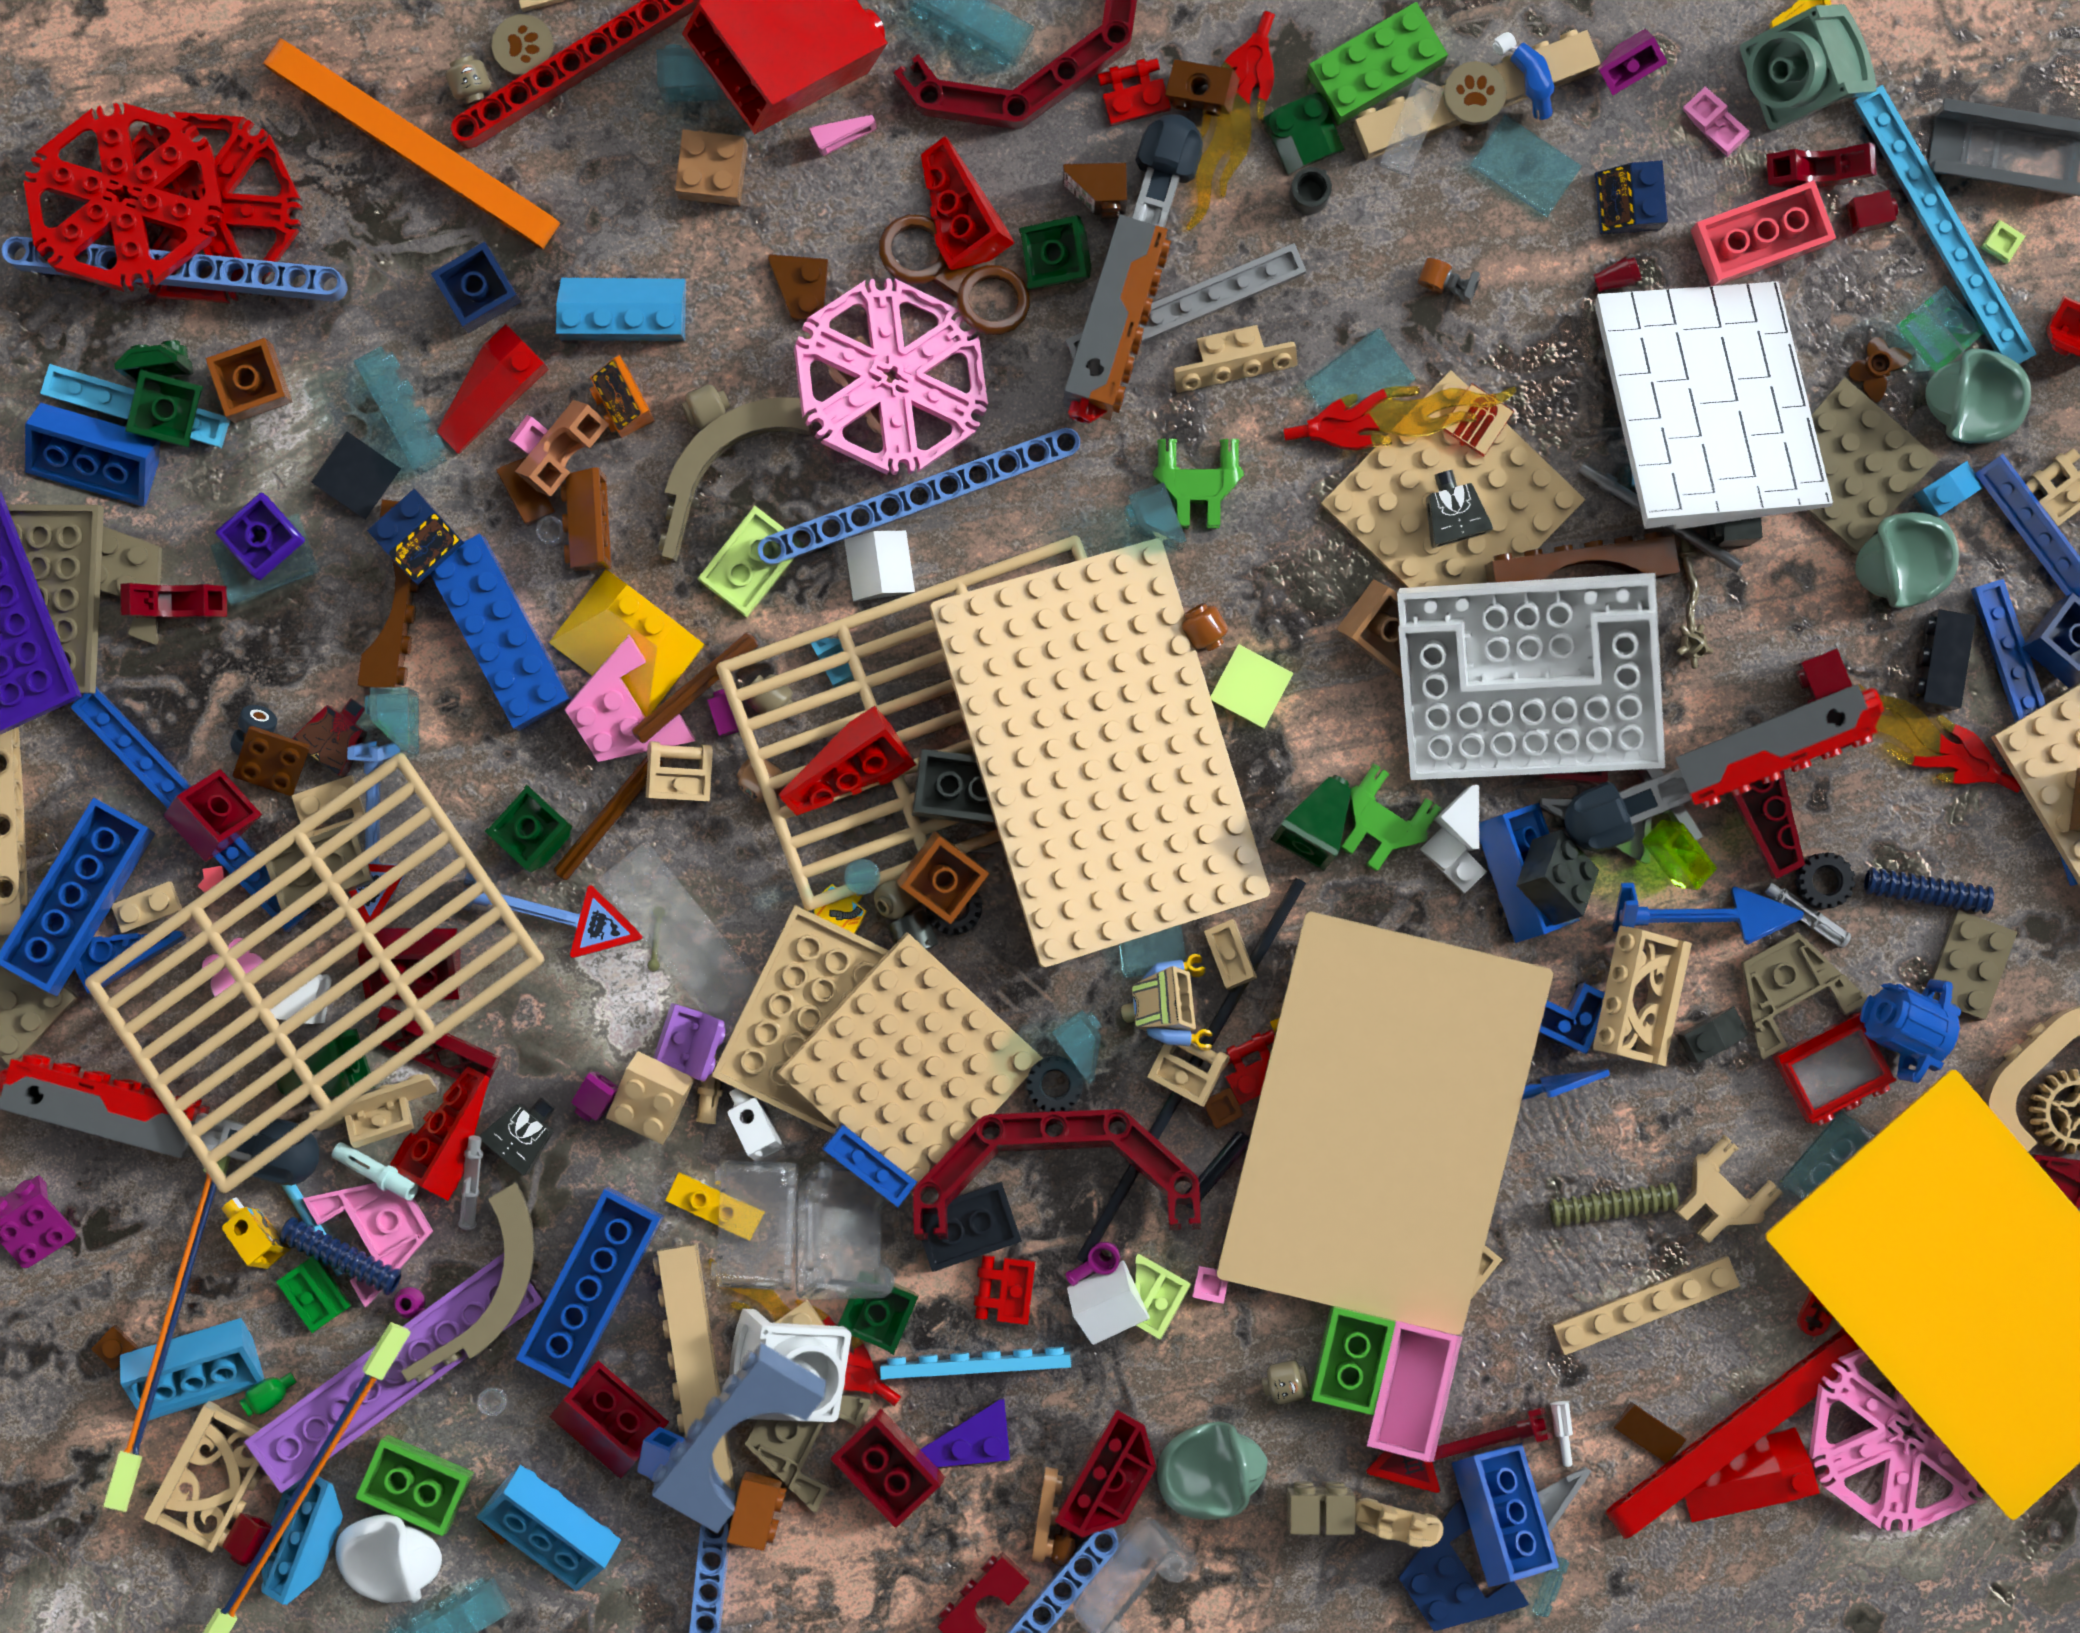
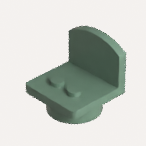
M1844 4L1816 5L1740 45V53L1747 69L1749 86L1759 101L1770 130L1782 129L1843 98L1864 97L1876 92L1875 73L1868 48L1853 16Z

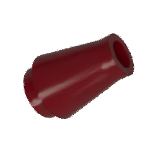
M1625 256L1604 270L1593 274L1599 292L1635 286L1636 282L1642 280L1635 257L1627 259Z

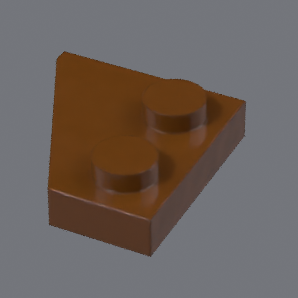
M768 254L769 263L792 320L806 321L808 317L825 307L828 259Z

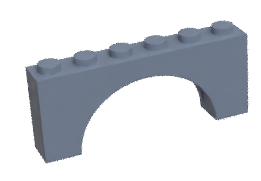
M760 1343L754 1352L749 1351L744 1356L740 1365L741 1369L736 1375L731 1374L727 1378L722 1388L723 1392L718 1398L712 1397L705 1408V1415L701 1420L696 1419L693 1421L688 1429L687 1438L683 1443L677 1442L670 1453L669 1461L665 1465L660 1464L652 1476V1481L654 1482L653 1497L716 1533L735 1511L737 1495L720 1478L713 1462V1451L723 1435L739 1422L765 1413H784L807 1421L822 1402L825 1395L826 1381L763 1343Z

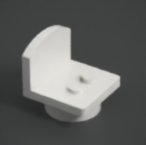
M743 1309L733 1339L729 1376L731 1374L736 1375L741 1369L740 1365L744 1356L749 1351L754 1352L759 1344L763 1343L826 1381L824 1399L807 1421L834 1422L839 1417L851 1333L843 1326L770 1323L756 1309ZM765 1413L747 1418L805 1421L799 1417L784 1413Z

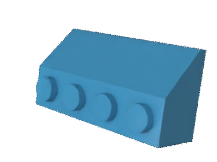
M561 278L556 302V334L560 340L685 341L686 279Z
M242 1318L171 1340L148 1421L201 1405L208 1401H214L246 1391L265 1379L253 1337ZM157 1344L120 1355V1384L137 1410Z
M522 1465L518 1466L506 1477L476 1516V1518L576 1592L606 1567L621 1541L608 1527L598 1523L584 1509L575 1506L563 1497L560 1491L551 1488L539 1479L533 1471L524 1468Z

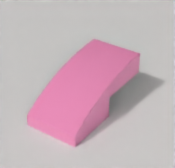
M1705 86L1683 107V111L1698 129L1728 157L1749 137L1750 131L1727 111L1728 106Z

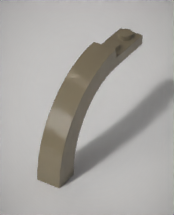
M768 398L736 407L709 423L692 439L677 460L665 489V494L668 497L676 498L675 503L670 502L667 509L666 520L670 521L668 532H662L658 550L663 551L662 557L665 560L677 562L695 491L707 469L720 455L735 444L760 434L795 432L811 436L814 422L808 426L805 422L814 412L808 413L802 418L800 398Z
M517 1182L488 1199L497 1215L504 1241V1266L493 1300L482 1316L468 1330L402 1370L401 1372L407 1382L415 1378L417 1383L428 1378L434 1374L433 1366L442 1361L447 1366L462 1357L459 1351L463 1348L471 1359L502 1333L518 1311L531 1279L535 1243L530 1211Z

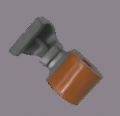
M1427 258L1418 279V284L1438 293H1443L1446 288L1450 289L1453 294L1460 298L1463 304L1470 305L1481 276L1479 272L1473 271L1470 278L1461 279L1459 274L1452 273V266L1439 259Z

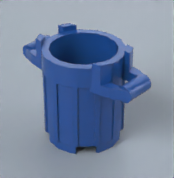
M1931 979L1928 981L1922 994L1901 984L1887 983L1880 985L1884 989L1878 994L1867 997L1860 1017V1021L1866 1027L1867 1032L1864 1033L1869 1039L1876 1041L1877 1044L1900 1054L1897 1071L1899 1080L1919 1083L1928 1069L1934 1072L1941 1070L1944 1065L1942 1061L1952 1052L1958 1040L1960 1030L1958 1016L1961 1015V1009L1951 1003L1953 985L1949 981ZM1935 992L1941 993L1939 1001L1933 999ZM1910 1064L1915 1066L1916 1069H1909Z

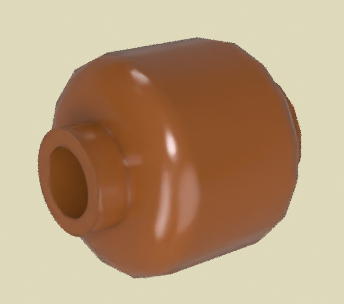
M1202 603L1184 614L1186 619L1182 623V629L1194 648L1202 649L1206 647L1207 651H1211L1224 643L1222 637L1228 632V626L1216 606H1207L1206 603Z

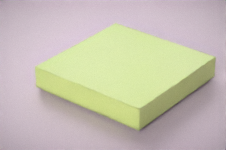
M1238 644L1210 697L1215 704L1264 729L1293 673Z

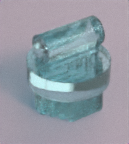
M857 859L846 868L844 881L850 891L858 895H865L874 891L878 886L880 872L872 861Z

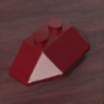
M1116 1409L1101 1431L1074 1479L1054 1522L1081 1537L1126 1523L1156 1469L1150 1442L1143 1423Z

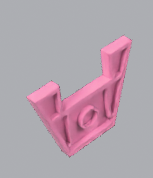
M630 634L565 707L566 713L598 762L647 752L649 741L660 742V745L670 746L695 741L694 735L680 714L646 743H641L633 735V728L646 717L620 677L641 666L646 660Z
M377 1183L302 1198L318 1225L346 1210L370 1254L375 1257V1261L382 1260L384 1265H392L393 1270L395 1268L401 1269L433 1233L415 1198L408 1201L389 1190L383 1191L379 1189ZM357 1277L350 1280L365 1308L382 1291L375 1290L374 1285L371 1287L367 1286L366 1281L359 1282Z

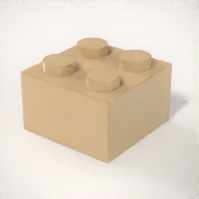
M638 1051L624 1072L606 1118L663 1145L675 1127L695 1078Z

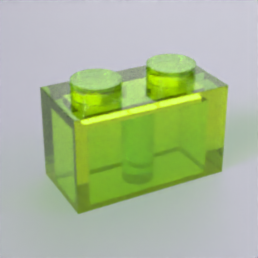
M1661 820L1642 840L1643 845L1675 887L1698 890L1717 870V867L1683 823Z

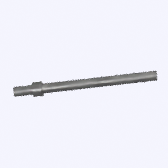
M1583 463L1578 473L1599 485L1597 488L1607 495L1609 493L1615 495L1641 512L1637 494L1617 482L1618 479L1608 472L1605 475L1588 463ZM1674 525L1664 526L1736 573L1744 563L1690 528L1675 530Z

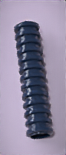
M1875 867L1869 868L1864 881V890L1867 895H1871L1874 892L1879 897L1882 894H1885L1886 898L1894 896L1897 900L1904 897L1905 901L1914 899L1915 903H1920L1922 900L1924 904L1929 905L1933 902L1935 906L1943 904L1945 908H1949L1952 905L1954 909L1958 910L1962 907L1964 911H1968L1971 908L1973 912L1977 913L1981 910L1983 914H1988L1994 903V891L1991 886H1987L1984 889L1979 884L1976 887L1972 883L1964 885L1961 881L1954 884L1953 880L1945 882L1943 878H1938L1936 881L1934 877L1929 876L1925 879L1924 875L1915 877L1913 873L1906 876L1904 872L1896 874L1894 870H1890L1887 873L1885 869L1881 868L1877 871Z
M295 1217L287 1220L282 1227L279 1236L281 1243L286 1244L288 1242L289 1247H297V1251H305V1254L309 1257L314 1255L315 1260L320 1261L322 1259L323 1264H331L333 1269L340 1268L341 1273L346 1274L348 1272L349 1277H357L359 1282L366 1281L367 1286L371 1287L374 1285L375 1290H383L385 1295L391 1294L399 1284L401 1279L400 1269L395 1268L393 1270L392 1265H384L382 1260L375 1261L374 1256L370 1255L367 1257L364 1251L358 1253L356 1247L349 1248L348 1243L341 1244V1241L337 1238L332 1240L331 1235L326 1234L324 1236L323 1231H315L313 1226L306 1227L305 1222L301 1221L298 1223V1219Z

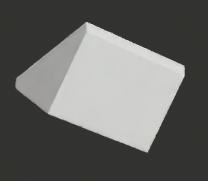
M872 531L844 540L853 602L915 592L906 531Z
M1479 785L1465 788L1434 819L1441 827L1468 848L1466 851L1479 849Z
M319 974L270 1011L276 1019H289L330 989L331 977L328 974ZM327 1007L305 1023H325Z
M1121 1261L1117 1269L1110 1274L1102 1275L1096 1273L1079 1281L1075 1286L1070 1285L1067 1287L1073 1317L1092 1345L1150 1319L1125 1261Z

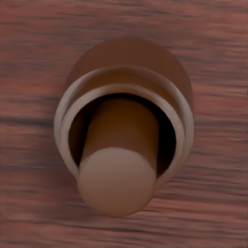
M1061 1526L1060 1534H1055L1054 1538H1052L1054 1542L1050 1560L1057 1566H1064L1071 1559L1077 1545L1075 1543L1076 1538L1072 1537L1073 1532Z

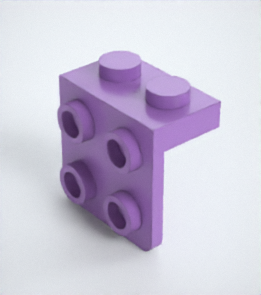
M671 1002L653 1058L697 1080L706 1081L715 1067L714 1056L717 1046L722 1044L725 1037L724 1021L707 1013Z

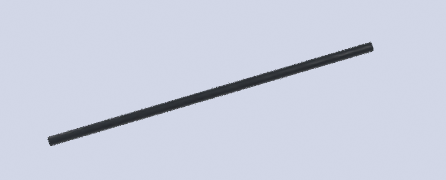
M1296 877L1249 957L1255 972L1306 885L1304 881ZM1249 982L1230 990L1208 1028L1212 1036H1204L1200 1042L1201 1044L1214 1045ZM1195 1055L1189 1061L1190 1064L1198 1068L1204 1062V1060ZM1174 1091L1171 1092L1149 1130V1133L1157 1140H1159L1183 1098L1182 1095ZM1131 1164L1076 1259L1083 1263L1088 1261V1255L1092 1247L1102 1239L1140 1173Z

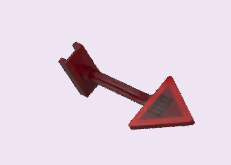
M1545 1408L1528 1411L1529 1418L1516 1421L1517 1425L1437 1446L1434 1461L1521 1437V1440L1534 1437L1537 1443L1552 1439V1432L1542 1434V1431L1547 1430L1544 1418L1538 1419L1537 1417L1538 1415L1546 1414ZM1384 1451L1366 1470L1367 1474L1434 1493L1441 1491L1433 1462Z

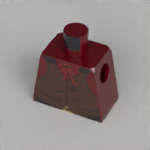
M350 698L341 712L332 706L326 705L292 739L308 744L310 746L308 753L339 776L346 777L354 760H347L348 747L363 743L368 733L356 724L366 708Z

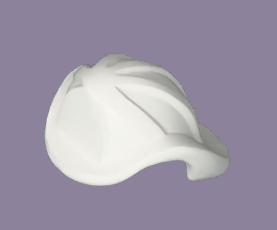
M392 1514L375 1515L359 1520L345 1528L336 1542L337 1565L347 1584L359 1594L383 1603L418 1602L421 1599V1589L436 1577L442 1564L441 1551L436 1542L424 1531L404 1525L399 1517Z

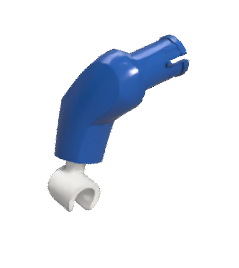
M1511 33L1501 34L1495 38V43L1492 45L1494 51L1500 56L1508 51L1513 54L1510 61L1524 74L1525 91L1532 101L1533 117L1538 118L1539 110V120L1548 119L1553 113L1550 96L1553 94L1555 87L1545 58L1524 42L1518 47Z

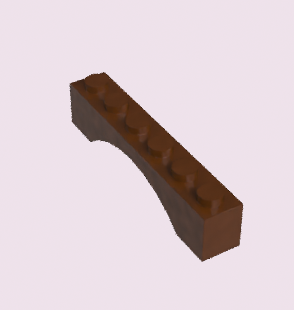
M382 499L380 518L399 501ZM392 559L395 574V595L391 613L383 630L373 644L361 654L357 685L367 689L401 692V685H406L408 668L404 667L405 655L410 654L412 647V637L408 636L409 624H414L416 616V606L412 605L413 593H418L420 583L417 585Z
M1663 532L1645 534L1644 540L1633 541V536L1619 537L1614 539V544L1603 545L1602 540L1584 543V548L1573 549L1572 544L1554 547V552L1543 554L1542 549L1528 550L1523 552L1524 557L1513 558L1512 553L1493 556L1494 561L1485 565L1487 583L1543 580L1559 569L1584 564L1609 566L1629 574L1655 573V579L1670 577L1680 572L1674 535L1663 537Z

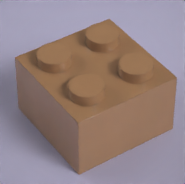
M682 129L675 187L678 198L681 200L740 206L748 146L745 136Z

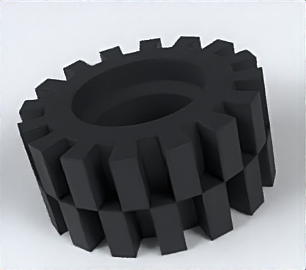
M976 891L966 904L965 914L961 918L955 919L952 924L926 906L927 917L930 923L944 934L960 935L966 933L976 926L981 917V897L978 891Z

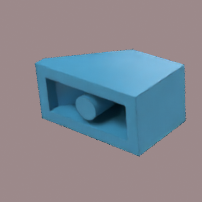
M1966 461L1915 493L1914 497L1926 514L1939 517L1984 486Z

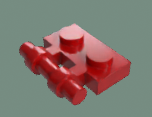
M1145 58L1136 60L1133 65L1122 68L1114 66L1108 68L1107 72L1097 74L1100 86L1112 83L1114 90L1113 92L1103 94L1111 127L1171 110L1169 99L1165 95L1166 88L1163 78L1150 81L1149 73L1160 70L1157 58L1145 61ZM1139 76V85L1128 88L1123 87L1122 80Z
M1272 1029L1263 1034L1258 1032L1252 1035L1251 1040L1237 1047L1232 1045L1226 1048L1227 1052L1225 1054L1230 1056L1227 1065L1232 1063L1236 1071L1225 1076L1239 1105L1261 1095L1270 1058L1267 1045L1273 1043L1275 1038ZM1258 1051L1261 1059L1244 1066L1241 1058Z
M982 1255L981 1267L977 1269V1277H980L978 1295H974L973 1303L976 1306L975 1318L987 1319L989 1308H997V1321L1028 1325L1035 1261L1004 1257L1003 1270L994 1269L995 1256ZM992 1279L1001 1280L999 1298L990 1297Z

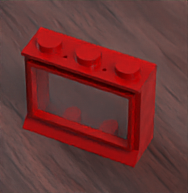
M1853 1013L1849 1015V1019L1840 1024L1828 1026L1823 1029L1824 1032L1810 1039L1806 1038L1797 1042L1795 1047L1783 1053L1771 1055L1806 1123L1813 1124L1816 1122L1818 1126L1823 1125L1835 1118L1833 1113L1843 1108L1846 1112L1855 1109L1863 1104L1862 1098L1870 1094L1873 1097L1880 1096L1891 1089L1889 1084L1897 1081L1877 1043L1865 1035L1864 1032L1867 1031L1864 1023L1860 1021L1861 1013Z

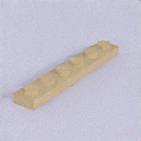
M1724 1256L1554 1323L1552 1328L1563 1355H1567L1737 1288L1740 1284L1729 1256Z

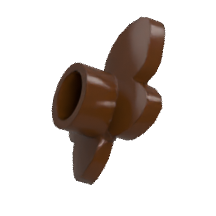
M1874 337L1869 341L1866 347L1867 357L1863 360L1855 361L1848 371V376L1852 381L1863 382L1862 388L1864 393L1876 404L1881 401L1885 394L1887 376H1890V372L1906 366L1912 360L1910 353L1897 347L1888 348L1887 343L1880 337Z

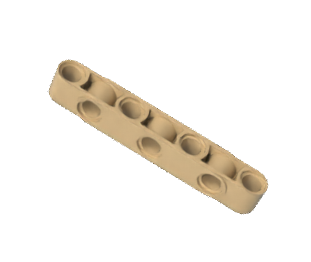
M19 727L0 735V757L4 756L7 761L5 770L0 772V822L3 819H7L10 823L8 833L2 835L0 832V935L11 934L28 906ZM10 881L13 885V893L7 898L3 895L2 887L4 883Z

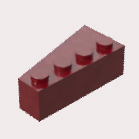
M1784 770L1780 771L1781 778L1764 785L1761 780L1750 783L1751 790L1733 797L1731 792H1728L1773 879H1778L1805 865L1793 817L1791 800L1784 778Z

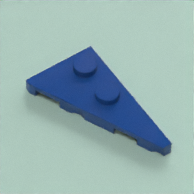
M171 932L102 982L101 986L103 988L183 941L186 939L184 932ZM131 933L105 938L102 936L93 937L75 966V970L87 993L91 994L85 985L86 978L147 934Z

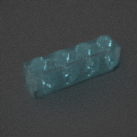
M380 346L354 360L357 369L413 470L422 475L447 461L442 452L446 449V446L437 432L432 434L427 425L431 422V419L422 405L419 407L416 405L413 399L416 392L407 378L403 380L400 376L398 369L402 367L393 351L388 353Z

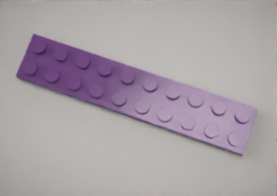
M504 1253L402 1326L410 1331L409 1337L383 1380L377 1379L330 1457L468 1357L464 1348L461 1349L459 1352L462 1357L447 1366L444 1365L443 1361L433 1366L434 1374L417 1383L415 1378L407 1382L401 1372L464 1333L482 1316L498 1289L504 1266ZM529 1282L518 1311L504 1330L544 1302L531 1282ZM375 1347L244 1441L280 1493L287 1490L305 1475L363 1379L365 1373L362 1368Z

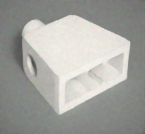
M737 1088L730 1091L728 1097L734 1108L727 1113L747 1155L758 1162L785 1148L762 1102L756 1097L751 1099L748 1093ZM754 1114L753 1121L747 1124L748 1117Z

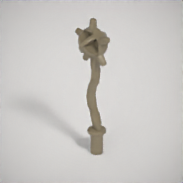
M1681 538V552L1678 553V557L1683 558V565L1690 585V596L1686 605L1685 615L1687 628L1685 625L1679 627L1683 636L1680 639L1681 648L1676 653L1677 655L1683 654L1690 659L1691 668L1696 669L1698 667V659L1706 653L1712 654L1713 649L1708 647L1707 637L1703 634L1705 626L1700 624L1696 629L1694 615L1699 596V585L1693 568L1692 558L1696 557L1697 553L1694 552L1692 544Z

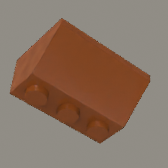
M599 467L572 472L566 477V483L561 484L562 502L567 501V514L562 515L564 533H569V545H564L565 563H570V568L574 571L612 569L607 476Z

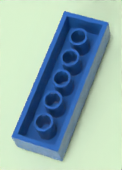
M479 533L464 541V544L431 572L430 575L512 727L520 731L566 706L572 700V697L486 538Z
M93 797L1 948L0 966L48 993L58 996L156 833Z
M610 1187L605 1188L516 1360L573 1388L580 1380L664 1215Z

